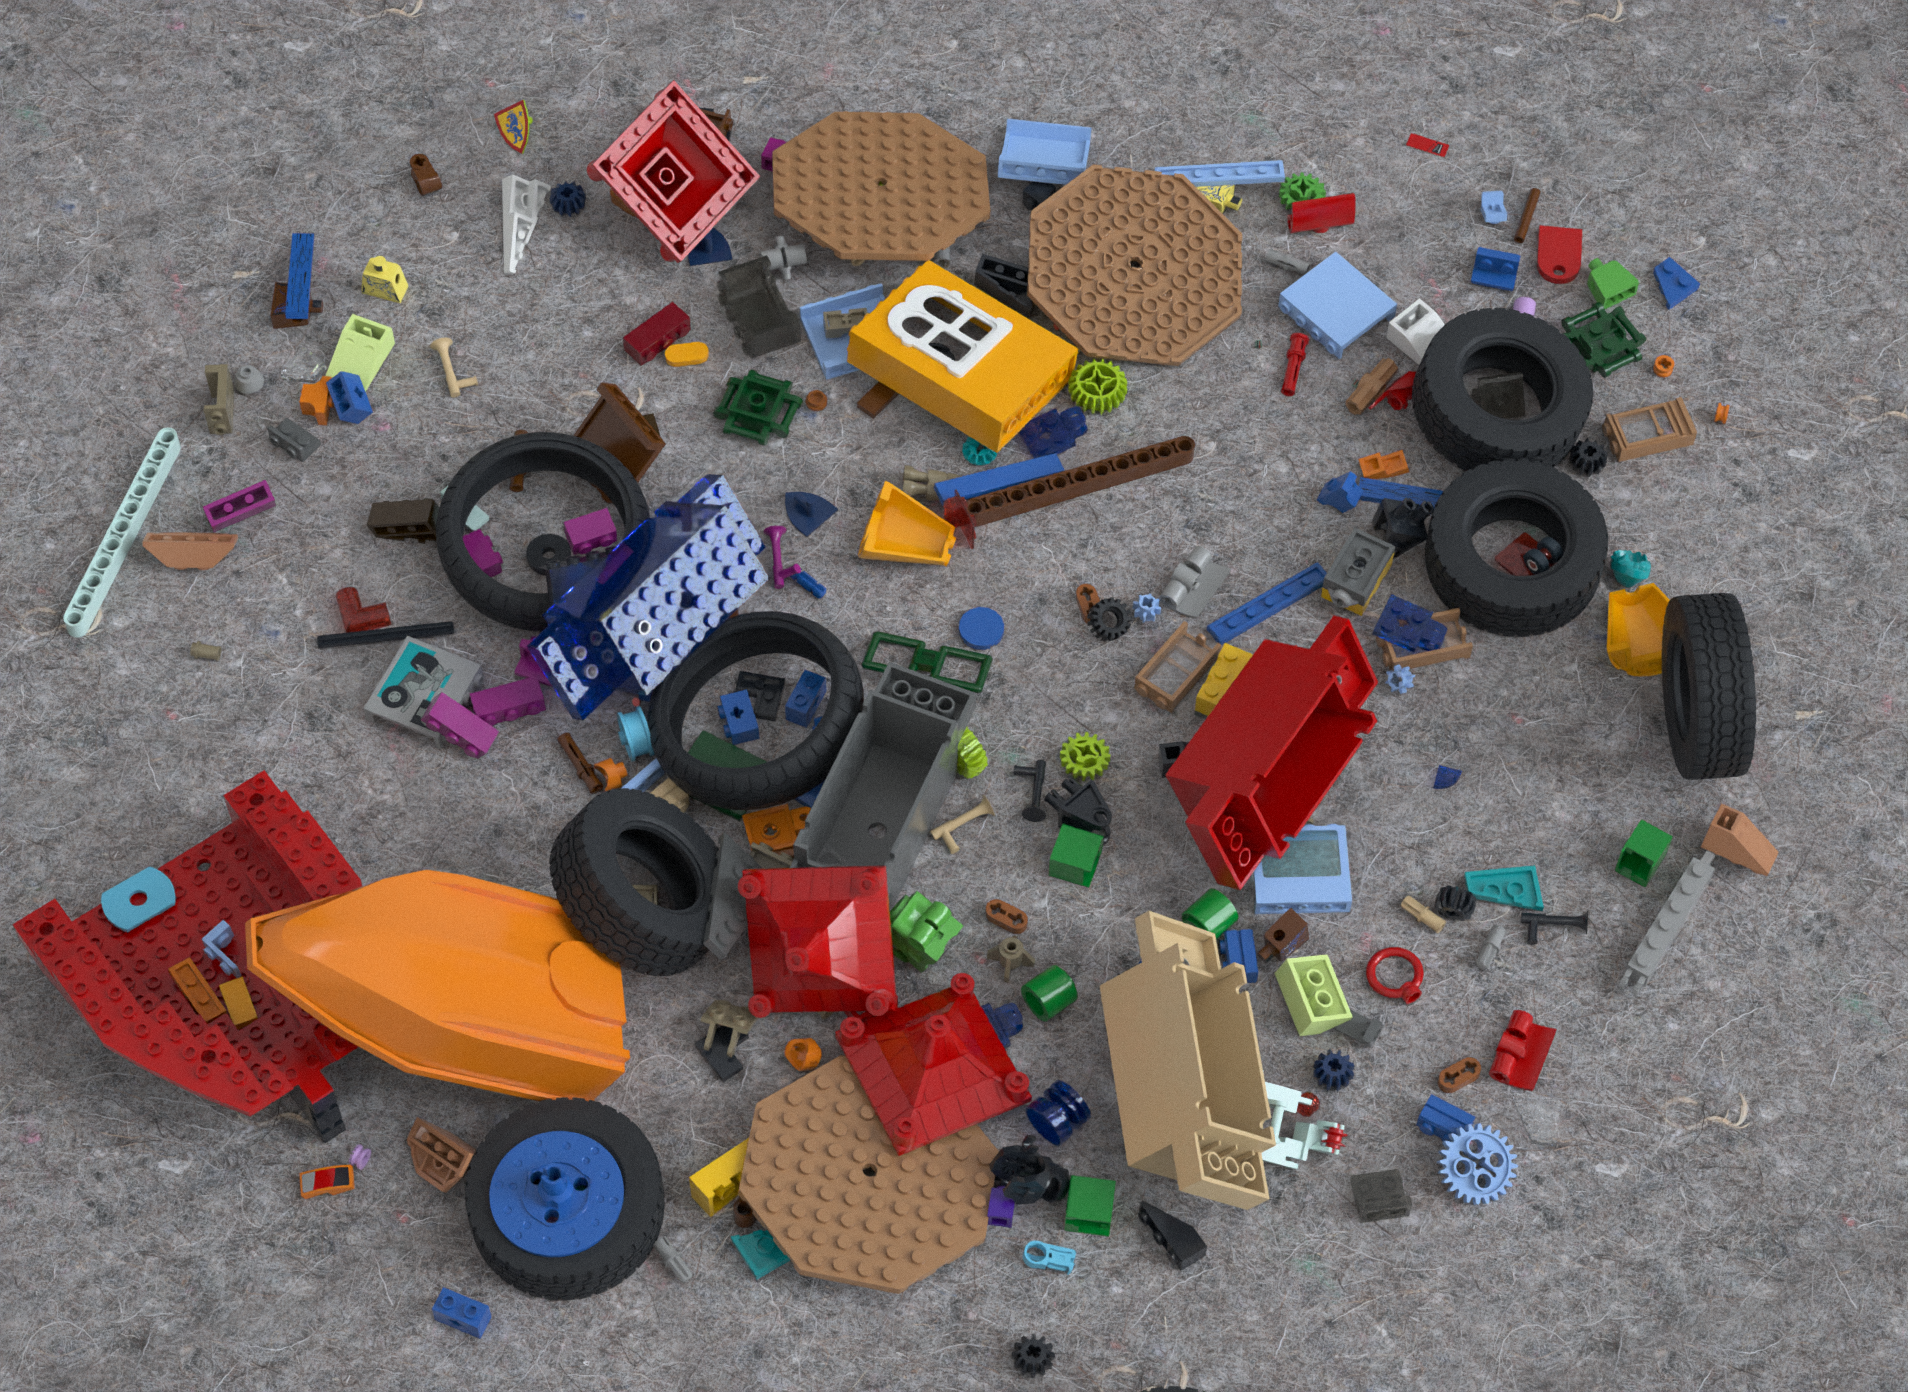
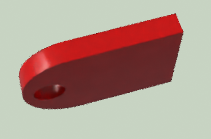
M1539 225L1537 270L1542 278L1554 284H1566L1578 276L1581 267L1583 229ZM1560 270L1564 274L1556 275L1553 271Z

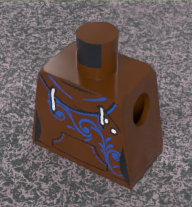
M275 282L270 315L273 329L306 326L310 322L311 313H323V300H312L310 292L308 319H286L288 284Z
M1292 908L1288 909L1263 935L1265 946L1257 952L1259 958L1266 964L1273 957H1276L1281 962L1284 961L1309 940L1308 923Z

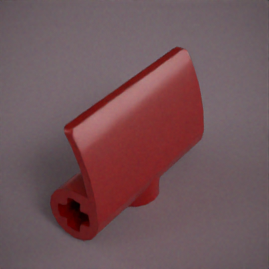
M1350 193L1293 202L1292 214L1287 216L1289 232L1298 233L1313 230L1316 233H1325L1330 227L1354 224L1356 211L1355 194Z
M1514 1010L1496 1048L1497 1053L1489 1071L1490 1077L1512 1087L1533 1091L1557 1029L1532 1023L1533 1017L1531 1014L1523 1010Z

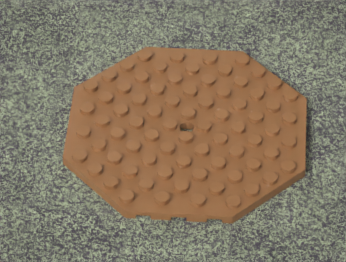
M833 112L772 153L774 215L780 219L782 217L790 222V226L802 234L806 232L812 236L814 242L823 248H830L835 252L834 255L840 259L929 261L934 257V253L940 249L945 250L955 243L956 238L961 235H967L975 229L978 223L981 221L986 222L990 219L986 156L919 113Z
M1093 164L1031 211L1027 296L1087 357L1179 366L1237 321L1242 314V233L1183 174L1165 175L1159 171L1149 170L1138 172L1132 171L1131 168L1122 167L1110 169L1102 168V165ZM1130 262H1139L1141 268H1131Z
M840 1055L756 1103L738 1195L743 1201L748 1203L753 1210L754 1216L764 1228H767L773 1236V1241L783 1254L790 1258L799 1275L900 1294L913 1283L920 1282L935 1273L936 1269L963 1256L966 1251L974 1246L977 1247L984 1243L989 1218L987 1214L991 1188L994 1186L995 1175L990 1171L989 1164L999 1151L976 1124L898 1156L846 1056ZM871 1167L876 1175L872 1177L866 1176L863 1170Z

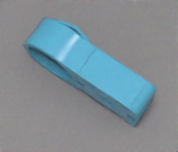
M1031 1241L1024 1249L1023 1261L1031 1268L1045 1270L1047 1266L1055 1270L1068 1271L1067 1275H1069L1073 1270L1076 1252L1073 1249L1046 1244L1041 1241ZM1037 1247L1043 1251L1044 1256L1031 1255L1027 1253V1250Z

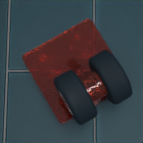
M1523 532L1495 556V561L1511 575L1531 576L1550 569L1561 559L1563 550L1559 543L1551 537H1544L1537 542L1529 534Z

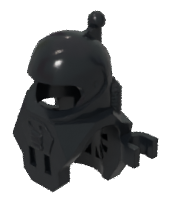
M1027 1134L1022 1141V1146L1002 1147L989 1164L990 1171L995 1175L994 1180L1000 1181L996 1188L1005 1186L1002 1189L1004 1196L1013 1199L1016 1205L1034 1204L1040 1198L1049 1203H1055L1062 1200L1069 1191V1170L1057 1163H1053L1050 1157L1040 1155L1037 1152L1039 1147L1033 1145V1142L1036 1140V1136Z

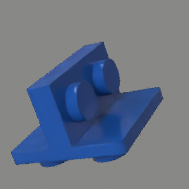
M1478 247L1471 283L1513 291L1521 256Z

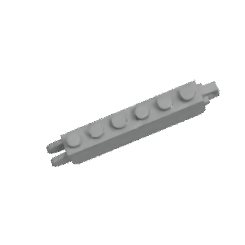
M1707 850L1701 860L1693 857L1627 964L1618 987L1623 989L1628 984L1629 979L1635 981L1636 984L1631 993L1634 996L1638 995L1643 986L1646 987L1708 886L1715 870L1714 867L1710 866L1716 855L1715 853Z

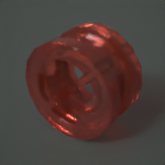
M1305 1092L1301 1095L1303 1098L1312 1100V1104L1304 1105L1298 1103L1297 1111L1302 1116L1310 1117L1319 1110V1099L1311 1092Z

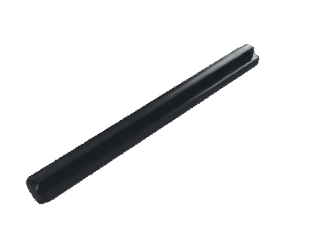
M448 621L320 635L317 637L318 648L402 640L406 639L407 636L420 638L453 634L454 623Z

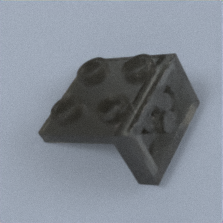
M1398 1169L1351 1176L1350 1181L1360 1223L1409 1216L1412 1202L1410 1195L1405 1196Z

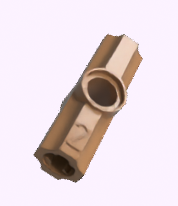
M1383 358L1370 374L1367 372L1363 375L1357 389L1346 400L1345 406L1349 409V412L1354 415H1361L1369 404L1384 392L1388 382L1398 372V367L1393 360Z

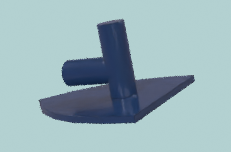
M714 227L688 254L690 266L733 260L727 240Z
M806 492L785 493L787 515L797 530L806 537L838 511L837 507L818 495Z

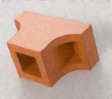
M322 376L319 382L303 384L299 401L302 414L314 416L317 419L318 425L327 426L330 408H334V403L326 384L332 378L331 376Z

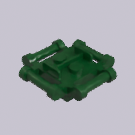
M1597 302L1592 304L1591 308L1573 317L1568 316L1561 320L1562 327L1567 332L1563 334L1571 340V344L1573 343L1577 347L1579 354H1582L1586 361V367L1588 366L1589 371L1592 370L1593 373L1598 371L1603 378L1610 376L1613 371L1631 362L1636 363L1642 360V354L1637 347L1645 343L1647 338L1643 333L1638 332L1626 317L1625 311L1621 306L1616 307L1611 313L1607 314L1603 304ZM1596 315L1598 318L1578 329L1574 326ZM1626 331L1633 339L1628 340L1626 338Z
M751 369L747 376L744 375L743 380L730 377L721 402L713 411V415L717 419H727L723 428V434L738 435L758 441V444L766 446L771 432L781 438H787L790 432L789 426L794 415L803 403L799 396L790 394L793 382L767 377ZM735 390H738L731 403L730 408L728 409V405L734 395ZM783 404H789L782 423H775ZM735 422L740 423L741 427L735 426Z

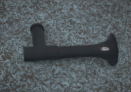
M1037 760L1035 767L1014 765V775L1034 776L1030 807L1022 811L1023 818L1031 822H1040L1046 818V813L1040 808L1042 785L1046 769V762L1044 760Z
M1588 910L1580 916L1521 913V923L1528 924L1527 944L1536 945L1538 943V924L1577 926L1582 928L1587 935Z

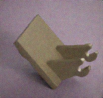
M714 1000L701 1017V1022L710 1024L704 1050L709 1051V1048H711L717 1026L720 1024L733 1028L727 1056L732 1057L735 1053L740 1033L748 1034L759 1018L753 1016L747 1006L739 1007L732 1005L726 1000Z

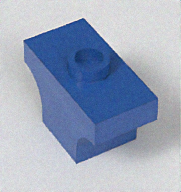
M1350 471L1337 478L1333 477L1325 483L1317 501L1322 505H1331L1341 513L1355 508L1364 490L1356 484L1357 476Z

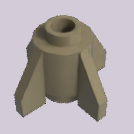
M1013 935L1010 938L1004 939L999 945L987 952V959L999 961L1005 968L1004 982L1009 983L1011 970L1018 968L1021 964L1028 967H1034L1035 958L1024 949L1022 942L1018 940V936Z

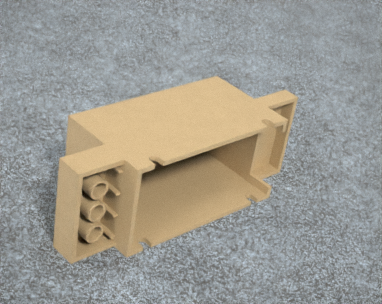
M1147 911L1135 918L1142 963L1100 985L1128 1166L1177 1180L1179 1191L1245 1210L1251 1209L1270 1199L1262 1152L1276 1146L1273 1127L1269 1126L1263 1129V1123L1271 1118L1249 992L1244 991L1239 994L1240 987L1247 984L1244 965L1234 962L1221 969L1215 933L1152 911Z

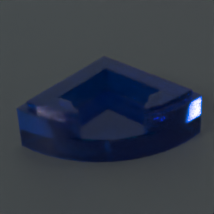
M1439 765L1433 788L1446 789L1453 786L1460 779L1462 771Z

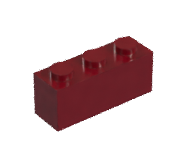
M672 301L623 337L624 351L640 366L652 361L657 354L689 333L691 330L690 317Z

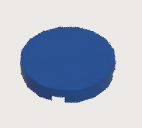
M973 608L964 613L960 619L959 635L964 640V643L973 649H990V646H996L1003 638L1004 622L1002 617L990 608Z

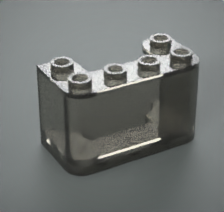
M767 255L719 271V281L716 282L720 292L717 295L721 307L725 306L727 320L729 323H733V330L737 340L741 339L742 341L741 346L744 355H749L751 359L801 342L800 320L796 313L789 311L776 285V278L769 270L771 262Z

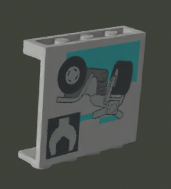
M407 636L363 708L366 720L375 723L377 718L381 717L433 738L436 748L441 750L443 744L448 742L445 736L430 730L426 723L421 721V718L432 699L441 692L463 707L469 706L471 704L470 693H474L477 687L480 688L484 681L481 664Z

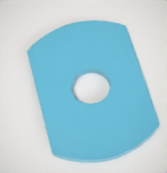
M148 867L102 893L101 903L108 921L118 929L129 932L174 906L176 895L170 879L161 871ZM135 893L147 895V901L140 906L132 905L130 898Z

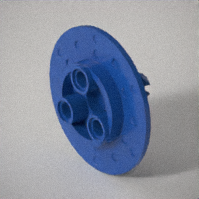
M567 1131L541 1133L520 1142L500 1161L490 1185V1208L494 1221L501 1233L518 1248L543 1257L570 1256L594 1246L613 1228L623 1205V1178L613 1156L595 1140ZM541 1179L538 1185L532 1184L535 1180ZM580 1185L587 1186L583 1191L576 1190ZM551 1217L558 1218L554 1223L547 1222Z

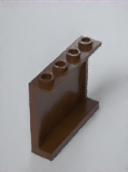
M600 383L596 390L601 394V397L573 436L588 440L607 450L630 471L638 483L666 443L616 384ZM591 484L601 493V497L605 502L613 503L602 490Z

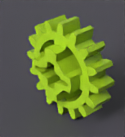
M1085 732V735L1081 737L1079 733H1076V739L1069 736L1068 742L1062 744V751H1060L1061 767H1066V774L1073 772L1074 779L1079 775L1082 781H1085L1087 776L1094 780L1095 774L1102 776L1103 770H1108V762H1110L1111 754H1109L1110 748L1105 746L1104 739L1097 740V734L1089 737V733Z

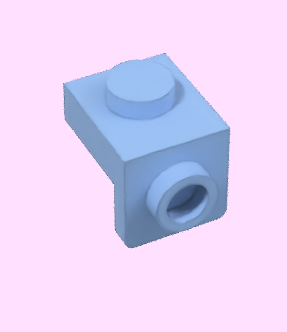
M1503 191L1482 192L1481 213L1485 222L1497 224L1501 221H1507V212L1503 205Z

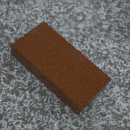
M878 382L857 402V408L874 419L899 393Z

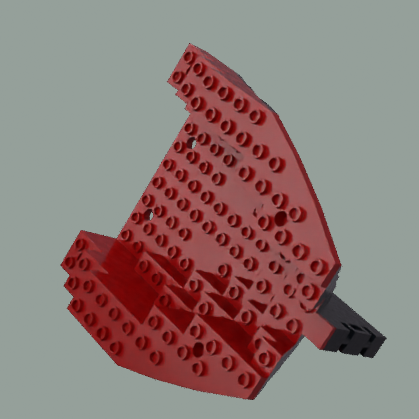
M265 770L223 795L232 821L231 824L157 869L170 879L174 887L176 903L171 908L126 932L118 929L108 921L104 914L102 903L71 921L54 898L12 924L18 938L48 981L79 1014L104 1047L145 1071L194 1095L249 1117L286 1093H289L325 1143L346 1130L341 1119L342 1115L339 1106L336 1103L334 1090L320 1070L338 1061L359 1046L333 1032L247 969L245 923L251 918L329 896L343 894L362 887V882L310 812L307 810L303 813L286 790L281 792ZM203 863L211 865L206 871L198 870L199 866ZM135 893L130 898V903L134 906L143 905L147 901V895L144 893ZM222 920L230 925L234 937L226 947L219 950L238 967L242 975L240 977L244 979L258 1017L257 1020L240 1029H237L232 1022L219 985L237 978L232 973L227 975L219 966L221 963L216 958L211 960L203 951L205 946L201 940ZM189 957L227 1011V1014L225 1013L209 1024L206 1023L201 1014L197 1015L169 975L168 969Z

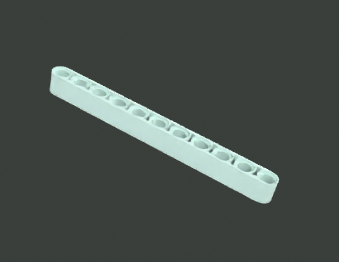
M163 428L157 433L64 614V623L72 637H82L88 632L180 452V442L177 432L173 428Z

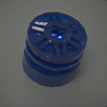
M1056 1080L1049 1088L1044 1090V1097H1037L1025 1108V1113L1037 1132L1048 1142L1059 1147L1073 1135V1129H1080L1082 1123H1086L1091 1118V1112L1077 1091L1064 1081Z

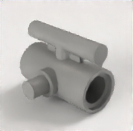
M784 235L776 236L777 245H775L774 249L760 251V263L764 271L779 269V271H782L783 280L790 279L792 266L807 264L804 244L788 246V243H785Z

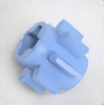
M1150 593L1149 595H1139V602L1133 601L1134 617H1139L1143 623L1150 620L1154 622L1155 614L1160 615L1161 613L1159 598L1155 599Z
M1400 665L1394 666V671L1386 672L1389 676L1385 684H1389L1391 692L1399 689L1400 694L1407 692L1406 687H1414L1412 681L1415 675L1411 674L1409 666L1402 669Z

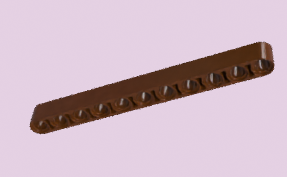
M1181 436L971 498L965 503V522L971 527H979L1187 465L1193 461L1195 442L1189 436Z

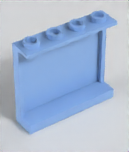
M1007 119L1003 150L999 156L998 178L1068 184L1086 170L1092 128Z
M1334 252L1282 291L1278 306L1284 314H1288L1295 320L1299 327H1303L1310 333L1314 340L1319 341L1325 346L1330 354H1334L1338 359H1341L1343 349L1382 319L1385 318L1388 321L1393 319L1396 314L1397 303L1341 255Z
M882 283L870 285L857 291H849L840 296L829 297L823 301L808 303L800 307V321L826 380L860 369L847 362L849 333H845L841 337L826 339L823 312L841 310V313L844 314L848 313L849 309L867 308V313H871L880 301L885 300Z

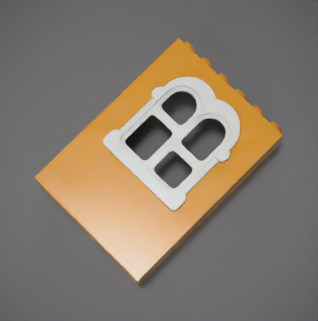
M929 260L922 266L919 265L910 277H906L897 289H893L884 301H880L871 313H867L858 325H854L850 329L847 362L998 453L1068 384L1071 373L1075 369L1078 348ZM932 298L960 316L953 323L947 324L927 312L923 303L926 299ZM908 317H920L932 324L933 328L922 338H915L903 329L902 322ZM967 321H970L989 333L982 340L975 341L960 332L959 328ZM945 332L970 347L971 350L959 361H954L930 347L929 343L939 333Z

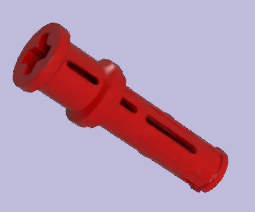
M1293 333L1290 335L1291 345L1286 353L1288 364L1281 393L1285 396L1295 395L1300 365L1306 358L1305 348L1309 344V337L1303 333Z

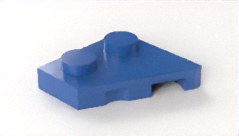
M1668 257L1654 267L1653 274L1659 283L1661 294H1664L1668 310L1699 289L1700 283L1671 257Z

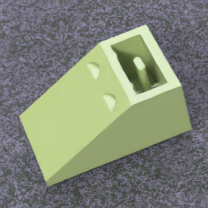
M352 314L342 330L326 376L333 378L340 371L359 375L366 392L395 344L392 328Z

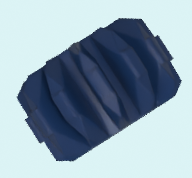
M565 180L563 185L557 183L556 188L551 189L550 204L554 212H559L561 217L565 214L571 217L572 213L579 215L580 209L585 207L586 194L581 185H576L575 181L568 184Z
M1329 1049L1327 1055L1321 1053L1318 1056V1060L1314 1061L1313 1067L1315 1070L1313 1076L1314 1078H1319V1086L1326 1084L1327 1091L1331 1089V1086H1334L1337 1092L1340 1090L1341 1085L1347 1088L1349 1080L1354 1078L1352 1071L1354 1070V1063L1349 1062V1054L1342 1057L1341 1050L1333 1054L1332 1050Z

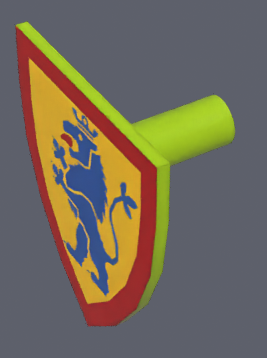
M521 100L494 114L499 132L506 143L521 154L525 151L529 138V125L533 122L532 117L528 116L525 100Z

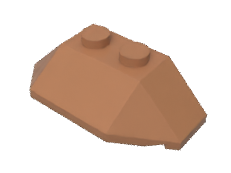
M147 533L142 543L143 547L166 567H174L177 570L186 568L208 570L218 564L234 548L238 540V534Z
M417 1117L407 1137L416 1173L442 1192L447 1193L467 1175L476 1149L453 1133Z

